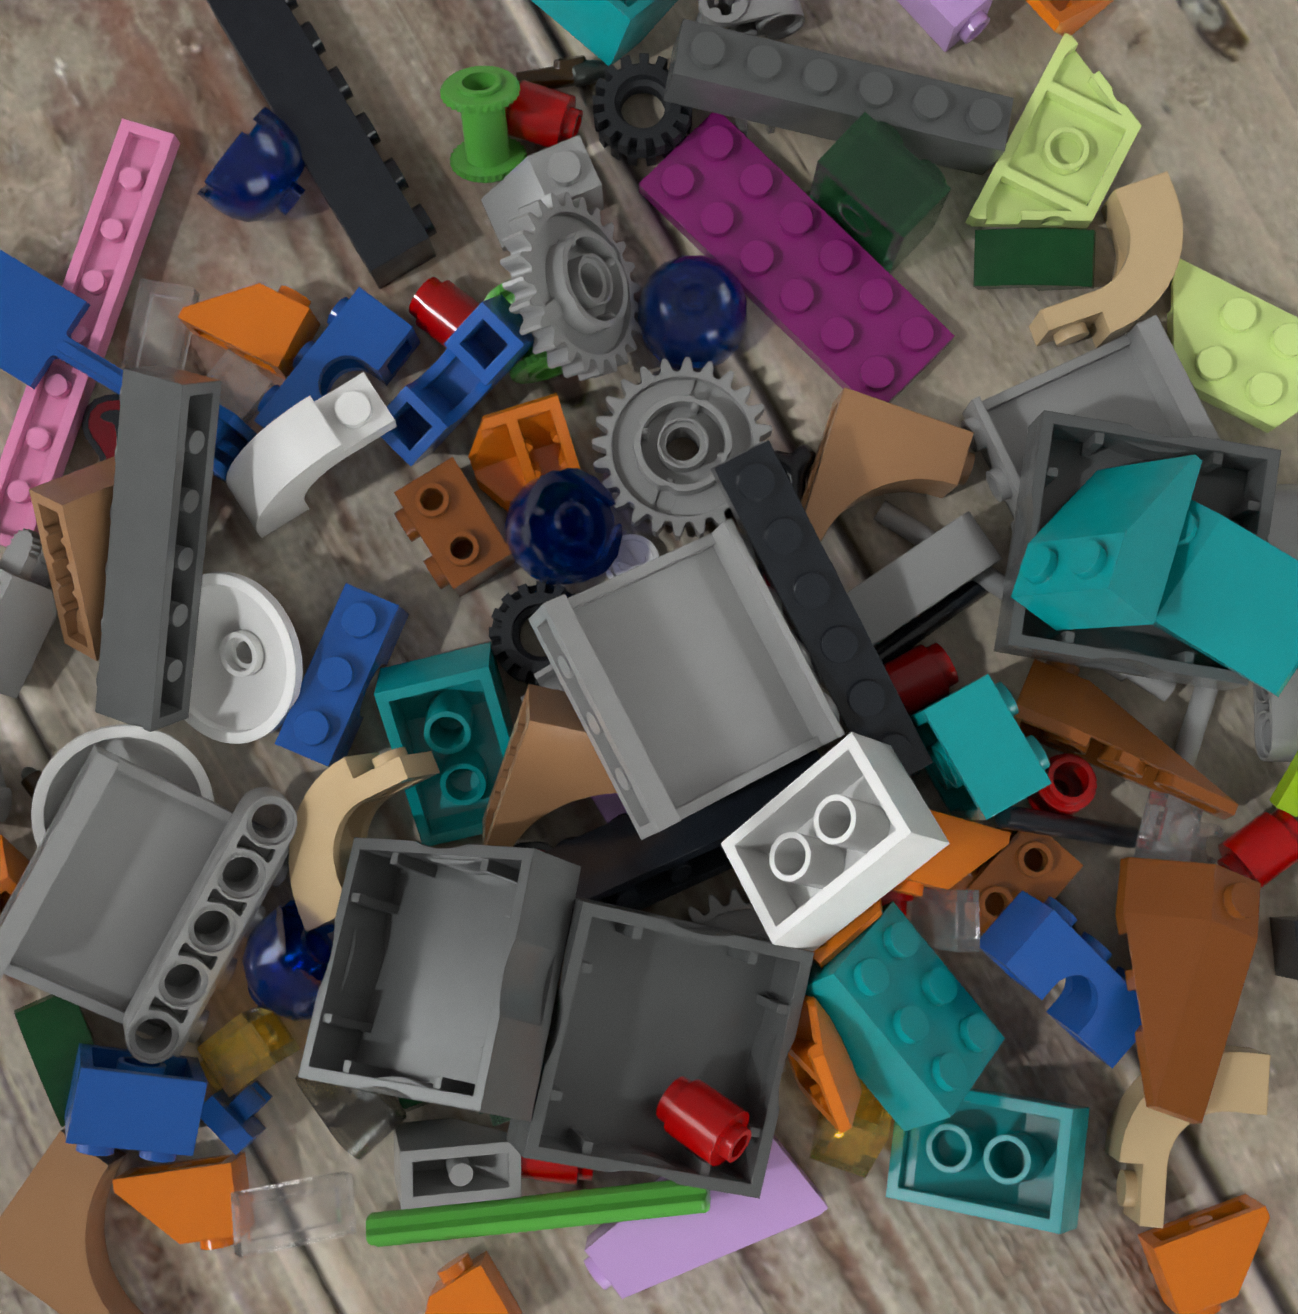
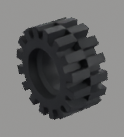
M639 53V63L632 64L630 55L620 58V69L617 70L613 64L609 65L605 69V80L599 78L595 85L596 96L593 95L595 130L599 132V141L604 149L610 146L611 156L617 160H620L624 154L627 156L628 165L637 166L638 158H646L647 167L656 165V156L662 155L663 159H665L673 151V148L677 147L686 138V133L690 134L693 108L663 101L669 72L667 69L668 59L658 56L656 64H650L649 53ZM641 93L654 95L664 106L663 117L657 124L648 128H637L630 125L621 113L623 104L629 97Z
M536 581V585L528 586L526 583L517 586L518 591L512 595L507 593L501 599L503 603L500 608H495L491 616L493 624L492 627H489V638L492 642L491 649L494 656L511 677L527 685L540 686L534 673L551 663L547 656H534L523 648L520 641V632L523 624L543 603L563 594L567 598L576 595L575 593L571 594L568 592L566 587L557 583L555 586L548 585L546 581Z

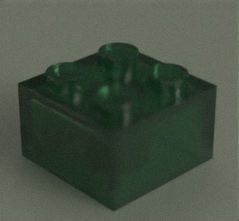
M864 112L817 161L809 197L891 274L933 230L951 188L946 184L945 176L935 164L927 159L919 160L903 146L901 136L891 125L884 121L877 123Z

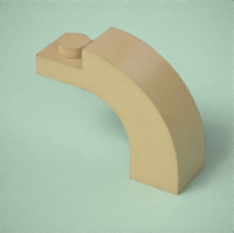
M1168 171L1117 188L1112 192L1101 208V213L1112 238L1116 253V264L1112 280L1098 290L1041 309L1029 325L1036 346L1055 341L1057 347L1066 346L1083 339L1090 332L1095 347L1098 348L1124 335L1160 299L1175 274L1183 244L1181 207Z
M400 747L380 755L378 752L346 756L327 768L309 788L298 808V824L289 844L290 883L306 932L335 924L354 837L367 838L374 814L387 799L440 773L432 751L408 754L405 747Z
M1226 1045L1205 1115L1215 1112L1267 1115L1271 1055L1250 1047ZM1141 1074L1125 1091L1114 1110L1106 1134L1104 1152L1118 1162L1127 1163L1126 1170L1119 1171L1116 1188L1118 1204L1124 1207L1123 1213L1139 1226L1163 1228L1169 1154L1179 1134L1190 1123L1147 1108Z

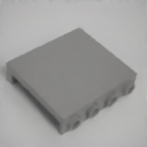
M1157 315L1137 323L1126 335L992 397L983 401L980 396L972 399L962 413L965 420L961 422L962 429L974 432L970 448L974 452L981 451L990 469L986 472V479L992 494L997 501L1006 502L1013 518L1016 511L1028 427L1044 410L1129 424L1134 428L1160 436H1201L1220 440ZM1014 521L1011 522V530H1013Z
M732 518L724 521L712 533L572 597L567 598L563 594L547 601L528 619L641 840L668 828L704 807L845 735L839 724L840 717L836 704L828 694L821 690L811 671V659L807 649L791 633L783 617V606L779 596L773 588L766 585L755 564V553L750 541L744 534L738 532Z
M94 745L0 914V980L3 974L123 1024V1017L131 999L234 811ZM252 820V827L255 829L269 830V828ZM289 845L174 1056L179 1057L187 1041L195 1043L202 1034L209 1018V1011L205 1008L215 989L223 991L230 982L237 966V959L233 956L243 937L251 939L263 920L265 907L261 906L271 885L279 887L289 872ZM238 857L229 861L224 868L223 878L231 882L244 880L252 871L253 861L246 857ZM215 910L206 911L197 918L194 930L202 934L216 932L223 925L225 914ZM177 965L167 973L165 982L176 987L184 986L192 981L197 969L192 965ZM152 1018L141 1023L137 1030L157 1038L167 1029L168 1023L163 1019Z

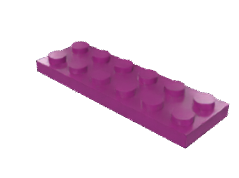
M712 112L638 184L639 193L842 389L845 387L891 403L955 337L722 114Z

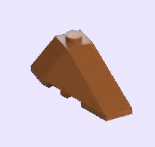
M1034 659L1016 701L1019 713L1013 716L1025 738L1032 735L1043 746L1060 753L1077 755L1096 768L1225 820L1235 815L1239 804L1091 681L1079 677L1080 668L1070 664L1052 661L1044 663Z
M1126 857L1120 860L1115 916L1118 934L1127 935L1132 969L1125 971L1127 990L1136 991L1142 1025L1135 1031V1040L1146 1107L1192 1124L1203 1122L1258 940L1261 883L1217 864Z

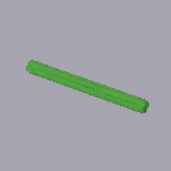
M671 1180L529 1195L521 1196L520 1198L373 1212L366 1219V1240L370 1245L384 1247L699 1214L710 1210L711 1196L710 1190L678 1185Z

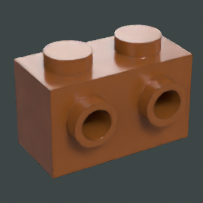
M453 457L394 492L403 507L396 511L394 515L411 542L420 537L423 539L432 554L423 562L441 590L451 585L453 590L461 597L517 562Z
M997 827V829L1011 832L1009 844L948 889L952 894L944 902V905L981 937L1021 890L1042 903L1049 896L1055 899L1084 865L1051 836Z

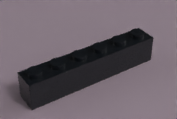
M206 0L378 288H383L436 257L430 241V237L437 233L433 223L420 203L412 208L402 194V191L409 188L406 179L392 157L384 162L380 158L374 146L380 143L381 140L370 119L364 111L357 116L354 115L346 102L354 97L338 67L335 66L327 70L319 55L326 52V49L312 24L307 21L300 25L293 15L292 10L299 7L297 1Z
M762 441L711 468L710 470L743 534L748 538L753 547L755 557L770 587L779 596L783 612L797 639L807 649L811 659V666L824 692L836 704L840 717L839 721L845 733L848 735L854 732L891 745L908 775L932 764L933 761L770 441Z
M815 749L643 840L640 839L628 813H623L614 817L609 823L581 836L562 840L554 848L545 851V853L581 866L576 892L577 897L642 910L732 869L733 867L721 843L816 763L821 756Z

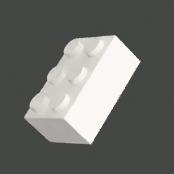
M854 732L848 734L721 843L772 944L810 951L818 949L950 844L891 745Z

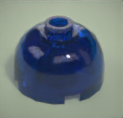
M266 106L253 118L257 124L251 132L247 134L242 131L207 176L204 181L207 185L197 193L218 211L232 219L244 222L262 221L274 213L276 209L286 216L306 191V189L298 184L306 167L301 157L302 152L298 138L288 125Z
M682 255L664 262L648 277L638 300V324L642 331L644 344L660 362H662V359H667L671 367L681 370L685 357H690L693 371L694 368H703L708 361L713 362V367L722 364L738 349L747 328V299L738 277L722 262L704 255Z
M566 468L561 471L552 470L529 481L511 501L505 522L506 543L514 561L528 575L548 585L580 584L605 573L618 556L623 536L621 523L615 525L614 515L610 509L611 506L616 505L611 493L595 476L578 468Z
M290 900L283 907L281 904L269 913L249 934L244 947L243 968L248 991L253 1001L261 1008L270 1010L276 1015L293 1021L311 1019L318 989L326 973L333 942L327 934L334 931L335 925L331 924L306 932L295 900Z

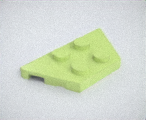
M1064 33L1006 143L1005 152L999 157L965 222L972 227L1087 229L1093 221L1142 125L1125 104L1116 100L1113 95L1112 86L1101 72L1092 73L1075 51L1078 43L1073 36Z
M1180 259L1171 280V310L1167 313V336L1199 399L1269 433L1298 412V317Z

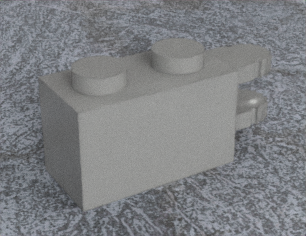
M25 528L14 534L11 544L7 546L0 560V694L16 699L57 617V609L40 535L35 531Z

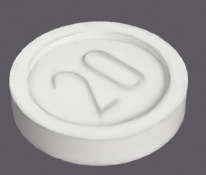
M637 534L623 535L615 539L606 549L604 570L608 579H611L658 558L659 554L654 544L647 538Z

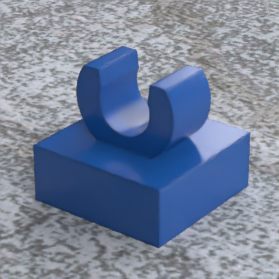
M258 1080L252 1085L249 1084L237 1097L228 1087H225L213 1094L203 1104L201 1120L237 1155L266 1129L254 1115L273 1096Z

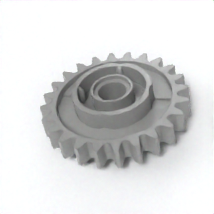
M564 192L557 196L554 193H550L533 200L530 204L518 209V217L509 220L508 224L513 234L502 238V243L511 253V256L500 260V264L511 274V280L504 282L502 285L505 290L512 292L515 296L516 301L509 307L510 313L521 314L524 321L519 332L521 335L531 333L534 337L532 352L538 354L546 351L548 367L553 369L562 366L563 375L566 378L578 375L579 380L584 381L616 372L618 366L629 362L627 353L637 349L632 336L642 333V328L634 318V315L643 312V307L634 300V293L640 291L641 286L630 279V273L634 270L635 265L633 262H626L623 259L622 254L626 244L624 241L615 243L612 238L614 232L613 223L602 226L600 209L596 207L587 211L586 202L582 196L572 200L569 192Z
M685 357L680 371H673L667 359H662L659 375H652L647 368L642 366L640 367L641 383L639 385H634L626 379L621 380V389L625 398L619 399L607 396L606 406L613 415L610 417L598 416L596 418V426L607 435L592 439L593 450L606 454V456L593 462L594 470L596 473L610 474L601 484V491L603 494L619 493L614 503V510L617 513L629 507L634 509L631 519L632 526L636 527L645 519H650L652 521L653 536L657 537L664 526L669 525L673 529L675 540L680 541L685 527H692L697 537L702 538L704 537L705 524L707 522H712L717 528L726 521L725 513L729 512L733 515L710 469L770 437L772 426L756 423L763 415L765 407L763 404L752 406L746 404L752 389L749 385L736 391L731 388L734 372L731 370L720 379H716L713 377V362L711 361L707 362L701 372L693 371L690 357ZM677 438H688L697 445L699 451L692 459L679 461L669 455L667 447Z

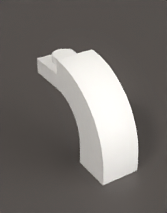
M363 372L316 401H313L311 396H308L268 424L241 450L232 462L226 476L227 486L259 536L263 538L309 510L304 498L311 485L338 462L397 427L395 419Z

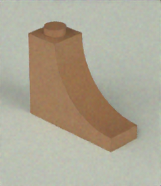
M844 387L832 403L801 501L819 540L822 541L828 528L839 515L854 505L872 497L909 492L943 498L957 487L958 484L965 485L975 461V454L969 452L974 432Z
M115 457L29 489L64 643L95 661L100 659L101 620L104 610L105 567L108 560L111 525L110 508L113 500Z
M528 684L483 817L482 845L513 847L520 836L532 824L549 812L583 798L617 793L565 691Z
M65 1129L58 1133L0 1216V1271L59 1314H144L129 1299L121 1287L109 1260L105 1240V1210L112 1180L127 1154L117 1148L114 1149V1154L110 1156H92L76 1151L77 1144L65 1142Z

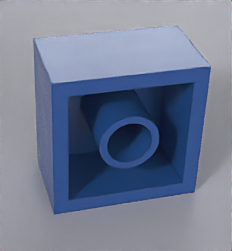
M79 1043L65 1110V1142L77 1144L76 1151L92 1156L113 1155L115 1148L139 1151L140 1158L161 1163L174 1162L177 1155L193 1156L208 1083L198 1057L181 1055L176 1057L173 1055L164 1062L148 1064L134 1058L128 1049Z

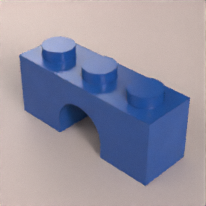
M359 287L351 298L344 297L333 307L327 319L328 327L317 341L311 340L299 350L293 361L294 370L281 386L278 384L274 385L265 393L258 405V412L260 413L254 421L264 429L273 420L308 396H311L313 401H316L328 394L334 382L343 374L351 371L367 372L387 386L421 343L413 326Z
M502 295L482 301L444 343L447 349L440 358L418 379L407 384L387 405V409L395 419L397 427L382 435L381 438L410 466L431 455L533 346V335L531 333L521 335L519 332L524 321L522 315L510 313L509 307L511 304Z
M345 584L303 678L299 697L289 710L276 739V745L328 767L348 755L364 718L360 716V709L366 690L377 669L382 664L387 666L409 616L403 608L352 585Z
M1021 890L975 944L1011 979L1041 1000L1059 981L1066 978L1062 993L1046 1012L1082 1047L1113 1069L1136 1042L1135 1031L1142 1025L1136 991L1127 990L1126 970L1120 966L1114 970L1107 963L1112 957V953L1087 932L1084 931L1080 936L1072 928L1077 922V918L1061 903L1050 896L1042 903Z

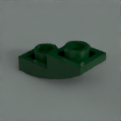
M1058 228L975 230L973 287L978 290L1035 288L1037 291L1094 289L1095 230Z
M50 994L15 1009L14 1014L40 1080L62 1128L65 1126V1110L79 1043L95 1045V1041L81 1006Z

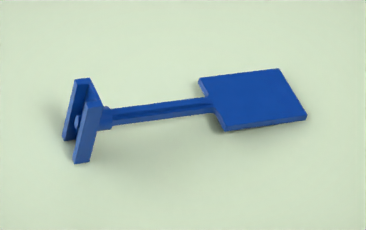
M0 250V369L34 390L55 359H61L118 395L120 394L123 378L122 369L71 339V334L89 309L90 304ZM220 404L213 475L226 483L227 472L232 462L257 433L234 412Z

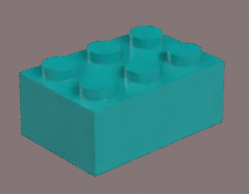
M989 674L951 692L910 715L933 761L932 764L924 767L951 816L969 821L988 820L1051 784L1045 772L1050 767V762L1044 749L1034 736L1030 735L1025 738L1013 717L1019 713V709L1012 694L1001 681L994 684Z
M892 901L882 906L883 915L823 968L814 963L810 970L805 995L815 997L830 1016L843 1040L856 1074L900 1128L906 1132L952 1117L1005 1037Z

